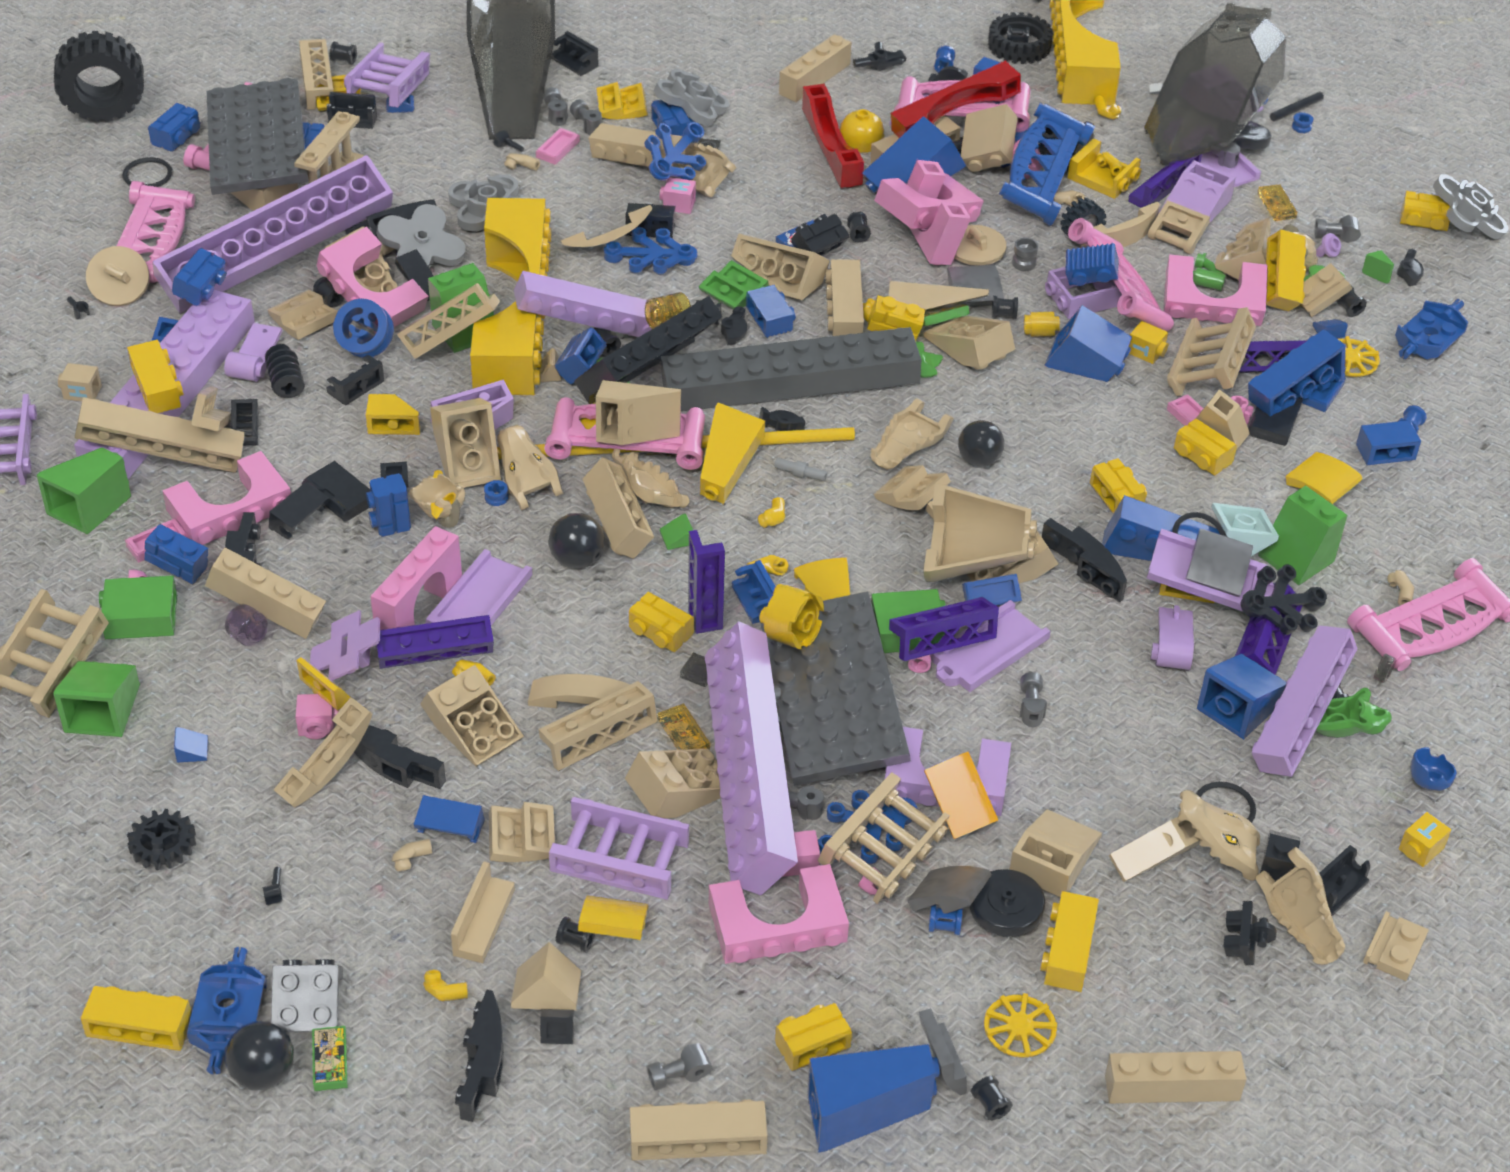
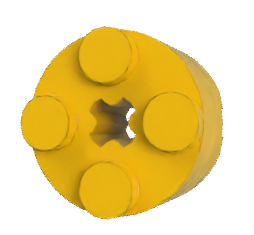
M778 584L774 589L768 606L761 610L759 620L764 624V631L769 639L802 649V646L808 647L813 643L821 629L822 620H819L818 617L819 611L824 612V603L817 594L790 585Z

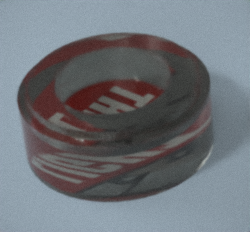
M1385 654L1377 666L1373 679L1381 683L1386 682L1395 667L1396 658Z

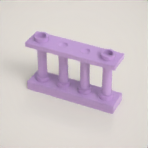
M379 43L345 76L344 87L346 88V93L354 94L359 88L384 93L389 97V106L399 107L429 75L430 53L421 52L416 58L409 60L385 55L384 43Z
M23 394L22 408L0 409V420L20 418V425L0 427V437L18 436V443L0 444V455L16 454V461L0 462V473L17 472L20 485H26L27 474L31 473L29 450L32 421L37 419L36 406L31 404L29 394Z
M572 797L571 816L572 820L576 821L566 845L552 844L549 851L550 871L668 900L671 892V871H667L666 868L675 845L688 847L689 824L605 805L589 799ZM588 824L605 828L594 853L578 849ZM617 831L634 835L624 860L607 856ZM646 838L663 842L654 867L636 863Z

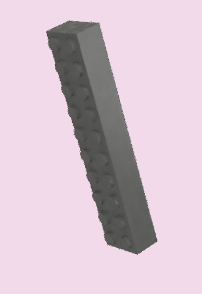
M911 327L661 356L663 387L681 389V412L689 411L694 407L700 409L715 408L717 403L732 406L920 383L922 360Z

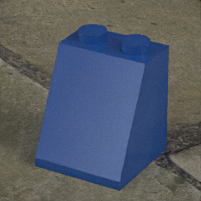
M1081 305L1056 335L1045 366L1108 382L1113 375L1118 376L1125 366L1123 360H1125L1131 350L1129 343L1132 336Z
M1239 654L1209 667L1205 671L1197 710L1244 740L1273 713L1275 704L1281 698L1287 682L1243 654Z

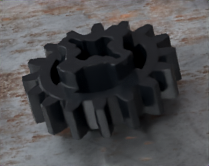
M164 809L160 815L153 810L151 813L152 817L147 818L142 815L140 816L141 824L133 823L131 825L133 832L127 833L129 852L133 855L136 863L142 861L143 868L154 864L155 870H159L162 864H166L168 869H171L172 862L177 861L182 864L184 862L183 855L191 856V847L196 846L194 824L190 823L188 816L182 818L178 810L173 815H169L168 809Z

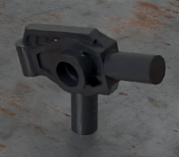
M876 42L874 44L875 51L869 53L868 57L853 59L854 68L870 66L875 70L882 71L890 66L902 65L907 58L902 50H897L896 52L886 51L883 49L881 42Z

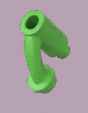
M1198 253L1195 261L1197 269L1196 271L1193 270L1194 284L1222 291L1226 275L1216 269L1215 263L1206 258L1207 253Z

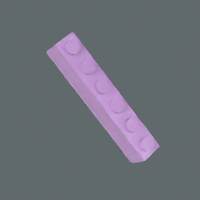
M522 271L514 288L516 304L519 310L640 337L666 321L661 303Z
M1319 625L1314 635L1310 637L1308 647L1303 656L1299 658L1297 667L1292 677L1288 679L1281 698L1277 700L1270 719L1265 722L1260 738L1253 745L1252 756L1260 772L1293 776L1358 649L1351 629Z

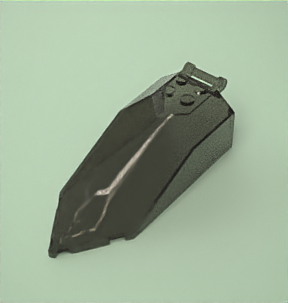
M1227 3L1222 13L1201 25L1178 51L1144 125V132L1149 134V142L1156 157L1161 158V165L1167 166L1172 161H1183L1210 152L1211 146L1219 143L1223 147L1231 145L1284 79L1286 36L1270 22L1271 8L1255 9L1236 6L1235 3Z

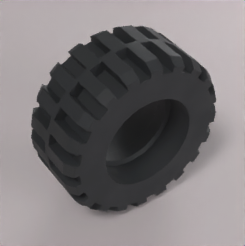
M92 31V34H86V32L79 33L78 38L72 36L67 40V45H61L59 53L56 54L54 60L55 93L59 96V101L62 105H67V110L73 114L78 113L80 118H91L95 122L105 119L108 122L113 121L115 117L118 119L125 117V112L131 113L135 109V105L140 103L144 92V67L140 54L135 52V47L131 43L126 44L124 38L120 36L117 38L113 37V33L110 32L101 34L99 31ZM90 67H105L118 74L120 79L108 86H93L84 82L78 74Z

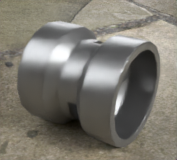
M1020 238L1015 241V254L1012 260V265L1015 269L1030 271L1035 268L1037 261L1035 255H1037L1039 247L1035 240Z

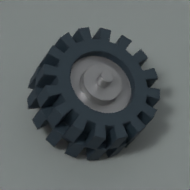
M1085 197L1084 199L1078 198V203L1075 201L1071 202L1072 207H1066L1065 210L1068 212L1063 213L1061 217L1064 220H1060L1061 229L1068 236L1069 228L1076 219L1083 218L1095 227L1100 224L1106 225L1107 221L1104 219L1107 218V215L1104 213V209L1097 203Z

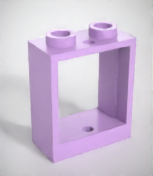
M1065 267L1048 271V278L1045 283L1047 295L1051 296L1058 309L1068 319H1071L1081 305L1093 312L1117 307L1118 300L1122 295L1113 280L1105 283L1092 282L1097 291L1072 297L1067 289L1077 287V285L1069 286Z

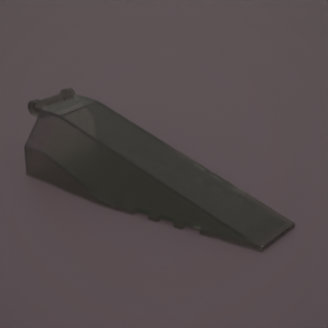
M467 0L466 35L489 140L497 139L493 135L502 130L509 134L510 139H535L556 37L555 0Z

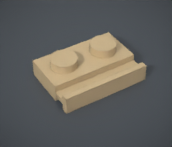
M1330 263L1304 281L1303 291L1305 296L1301 306L1313 317L1351 291V284Z
M1386 911L1363 963L1368 964L1370 962L1377 965L1376 969L1407 981L1429 929L1401 917L1398 919L1389 916L1390 913Z

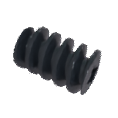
M285 344L271 346L265 353V363L273 392L283 398L298 396L303 392L305 383L301 374V368L299 367L297 354Z

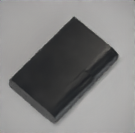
M1297 398L1294 405L1272 416H1269L1256 406L1248 427L1250 435L1286 446L1303 401L1302 398Z
M336 461L329 463L302 481V485L307 481L329 497V502L325 506L343 521H348L369 508L366 492H370V489Z

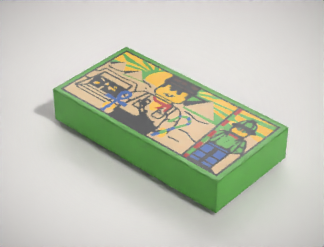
M957 303L925 311L923 326L970 314L968 305Z
M336 1026L312 1029L314 1091L348 1088L346 1027Z

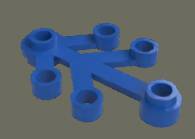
M690 122L684 129V137L673 147L670 135L671 128L667 124L661 123L655 130L657 137L650 135L644 142L646 149L651 151L653 161L649 164L650 173L654 178L661 181L667 180L670 176L692 181L696 176L694 170H702L706 165V159L702 155L691 156L681 153L690 143H696L703 137V127L696 122ZM659 138L662 139V143H663V147H664V151H665V155H666L665 158H662V156H661V152H660V149H659V146H660V140H659ZM671 164H686L691 165V167H685L683 169L678 167H672Z
M641 227L632 230V240L646 248L622 247L616 241L608 242L604 247V259L609 263H618L623 259V256H644L643 258L633 257L629 260V270L633 273H639L643 268L653 263V271L663 274L667 272V269L676 264L682 266L692 265L698 256L695 247L689 244H679L670 237V231L665 228L656 230V241L665 244L670 249L662 248L648 238L646 230Z
M865 790L855 791L852 794V807L857 810L864 802L857 799L866 800L870 796L869 793ZM907 797L903 798L917 809V805L913 800ZM832 802L827 806L826 816L833 823L846 822L854 811L845 810L844 805L839 802ZM885 805L882 808V814L903 829L905 825L912 822L911 819L892 805L890 807ZM833 811H838V812H840V813L834 814V813H832V812H833ZM868 823L865 826L867 828L866 832L880 841L882 828L877 824L872 825ZM887 833L886 847L892 851L901 850L904 844L900 841H891L896 838ZM823 835L817 840L820 854L832 835ZM864 845L861 847L860 857L867 864H873L878 861V855L875 853L868 855L866 852L872 851Z

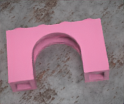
M917 160L907 185L922 195L937 199L946 175L938 162ZM941 202L931 227L911 229L930 264L951 265L971 217L963 204Z
M945 173L946 177L937 199L922 195L899 178L881 180L874 200L911 229L931 227L941 202L963 204L971 217L970 222H976L984 200L947 173Z
M367 226L319 252L317 261L319 273L332 283L334 290L341 294L347 302L360 298L374 301L389 313L394 327L425 310L428 295L414 279L388 292H373L357 282L353 273L378 259L382 245Z
M1169 254L1165 279L1163 310L1165 313L1174 318H1198L1200 321L1209 320L1232 323L1237 310L1248 307L1255 325H1262L1266 312L1267 264L1243 262L1239 274L1238 291L1227 298H1212L1201 293L1193 282L1194 257Z
M262 451L237 460L240 481L249 493L235 503L227 505L207 503L198 496L188 481L162 490L167 512L172 519L175 518L187 533L189 539L204 545L226 536L227 531H238L243 512H254L256 523L269 518V511L291 494L290 487Z
M435 526L370 597L373 619L376 617L380 619V630L415 625L414 606L423 584L425 591L444 598L462 576L459 536Z
M830 864L800 869L799 891L806 911L797 920L787 924H768L753 916L746 905L740 880L709 885L708 904L725 964L733 962L742 963L761 957H775L779 954L794 951L804 952L811 948L836 946L847 942L849 922Z

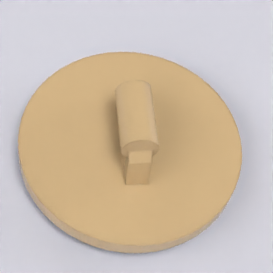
M968 225L954 258L969 265H989L995 263L1005 255L1006 240L998 231L990 227Z
M123 246L108 247L98 252L90 260L86 269V283L92 295L100 302L110 306L128 305L138 300L146 291L149 283V270L145 260L136 251Z

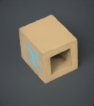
M67 363L63 373H60L58 376V387L61 388L63 399L82 401L83 397L96 399L102 387L98 367Z

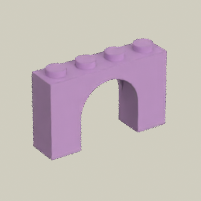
M903 727L911 761L887 766L885 779L893 772L901 778L896 789L900 792L899 796L901 798L907 797L918 804L939 807L924 772L925 768L920 761L923 730ZM982 739L979 762L976 769L996 815L1001 816L1011 743Z

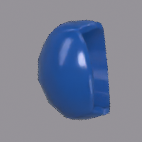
M1429 747L1416 749L1413 754L1410 772L1415 783L1425 789L1435 791L1445 790L1452 786L1457 771L1455 766L1446 760L1444 754L1432 756Z

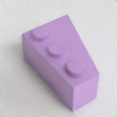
M504 380L431 401L430 407L482 398L491 402L494 429L496 430L513 418L514 398Z

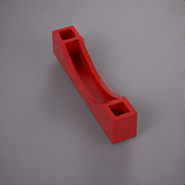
M1005 60L891 112V131L900 138L923 116L934 124L944 114L958 107L976 102L1006 100L1021 93V74Z
M825 83L803 86L802 110L840 188L863 185L862 172L864 171V160L858 149L851 148L844 140L836 120L831 95Z

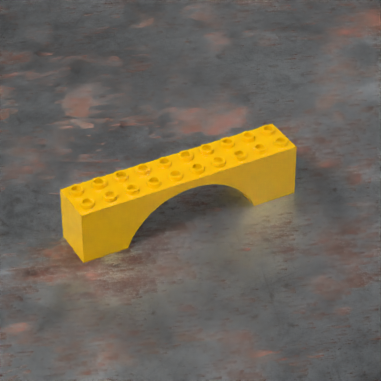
M1050 0L1049 8L1051 9L1050 19L1053 29L1054 57H1056L1057 94H1061L1063 104L1095 105L1094 98L1100 95L1104 97L1107 105L1115 104L1121 70L1118 43L1099 37L1087 30L1076 20V18L1087 12L1103 8L1104 0Z
M487 198L484 233L486 263L488 267L509 275L517 282L522 271L548 277L546 272H549V258L547 257H550V243L548 242H551V228H549L551 213L550 208H546L545 199ZM515 301L503 311L489 318L474 322L470 352L473 389L504 380L512 395H535V385H540V370H537V368H541L542 356L539 352L543 351V337L541 335H544V320L542 319H545V315L519 310Z

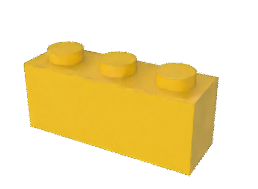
M1280 229L1267 238L1266 305L1289 312L1303 303L1305 296L1303 286L1306 273L1304 269L1307 251L1305 247L1306 236Z
M158 339L127 347L130 365L148 411L161 413L181 408L179 397L184 396L180 381H175L177 376L173 364L168 365L170 364V358L167 349L161 348Z
M1062 891L1060 903L1053 902L1050 921H1055L1056 924L1055 928L1048 927L1045 942L1046 946H1051L1050 953L1043 952L1040 971L1046 972L1045 985L1082 992L1099 902L1098 898Z
M93 986L80 1019L86 1037L181 1051L187 1036L192 1011L189 1000L179 996L153 995L146 991L133 992L121 990L114 986Z

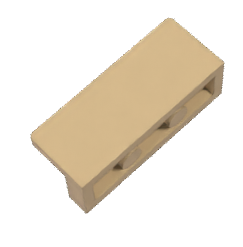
M483 861L451 932L453 956L479 963L484 962L515 891V882L491 877L489 862Z

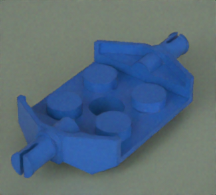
M1456 299L1451 305L1425 301L1422 310L1402 328L1401 325L1397 326L1395 337L1399 346L1403 347L1399 351V356L1407 359L1413 353L1415 355L1418 354L1424 359L1439 357L1466 332L1469 322L1459 312L1464 307V302L1462 300L1459 302L1460 299Z
M239 947L234 948L232 962L228 961V964L212 965L202 972L187 1036L189 1043L210 1054L206 1069L210 1074H214V1070L215 1074L221 1073L225 1048L230 1037L241 1026L257 1021L263 989H267L266 977L255 967L245 965L248 950L244 947H241V950ZM229 998L234 1000V1003L228 1007L218 1006V1003L223 999Z

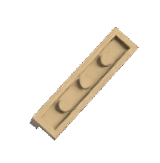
M326 39L299 40L307 110L316 109L315 96L329 95L330 92H333ZM319 47H321V48L318 49L317 51L311 49V48H319ZM319 59L321 62L316 63L314 60ZM318 71H320V72H322V73H324V74H322L321 76H319V75H316L315 73L318 72ZM319 84H322V85L326 86V87H318V88H315V87L318 86Z
M476 283L404 328L397 335L416 359L494 311L500 300L494 293L488 297L480 285ZM475 292L481 302L474 306L467 305L468 296ZM448 308L462 309L461 314L455 318L447 317ZM431 319L442 321V326L435 330L428 329V322ZM411 331L422 333V338L416 341L415 344L407 336Z
M210 386L198 393L191 425L219 431L230 423L231 412L214 408L218 391L217 387Z
M637 681L538 729L540 739L551 749L554 768L560 771L656 723L657 714L654 695ZM647 709V716L635 720L640 711ZM623 721L619 730L613 733L610 732L616 723ZM597 733L598 736L595 741L586 745L585 743L589 737ZM574 746L568 755L561 758V750Z

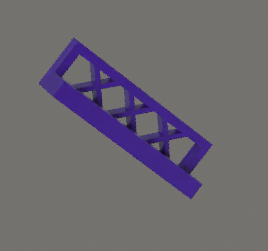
M1197 145L1186 155L1180 154L1131 192L1128 202L1140 208L1160 202L1172 192L1182 173L1194 160L1201 162L1203 148Z
M1307 340L1251 341L1245 355L1247 361L1241 366L1239 372H1264L1274 362L1280 361L1278 358L1281 354H1289L1291 350L1297 349ZM1267 354L1272 360L1266 366H1260L1253 358L1256 355Z
M692 530L689 531L688 612L694 617V630L696 634L722 630L725 549L722 542L702 545L698 531Z
M1288 584L1284 595L1296 594ZM1302 605L1292 607L1300 613ZM1271 608L1278 615L1281 614L1282 618L1285 617V615L1276 608ZM1264 616L1250 617L1235 656L1243 654L1276 675L1291 634H1283L1279 627ZM1272 633L1275 634L1277 646H1274ZM1264 652H1267L1270 664L1263 658Z
M979 597L889 619V630L900 637L899 658L907 661L997 638L999 607L987 599ZM988 620V631L979 633L977 629L984 621ZM966 626L968 628L960 638L954 637L960 627ZM938 632L945 633L938 643H930ZM919 637L921 639L915 649L909 650L910 639Z
M489 615L380 630V641L377 644L380 669L493 653L494 648Z

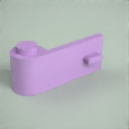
M253 323L239 353L232 351L228 353L224 366L225 375L255 382L263 378L266 372L265 353L271 346L277 344L282 334V328Z
M1177 605L1174 606V609L1159 607L1158 643L1152 644L1151 660H1156V666L1190 670L1194 650L1193 612L1180 610V607Z

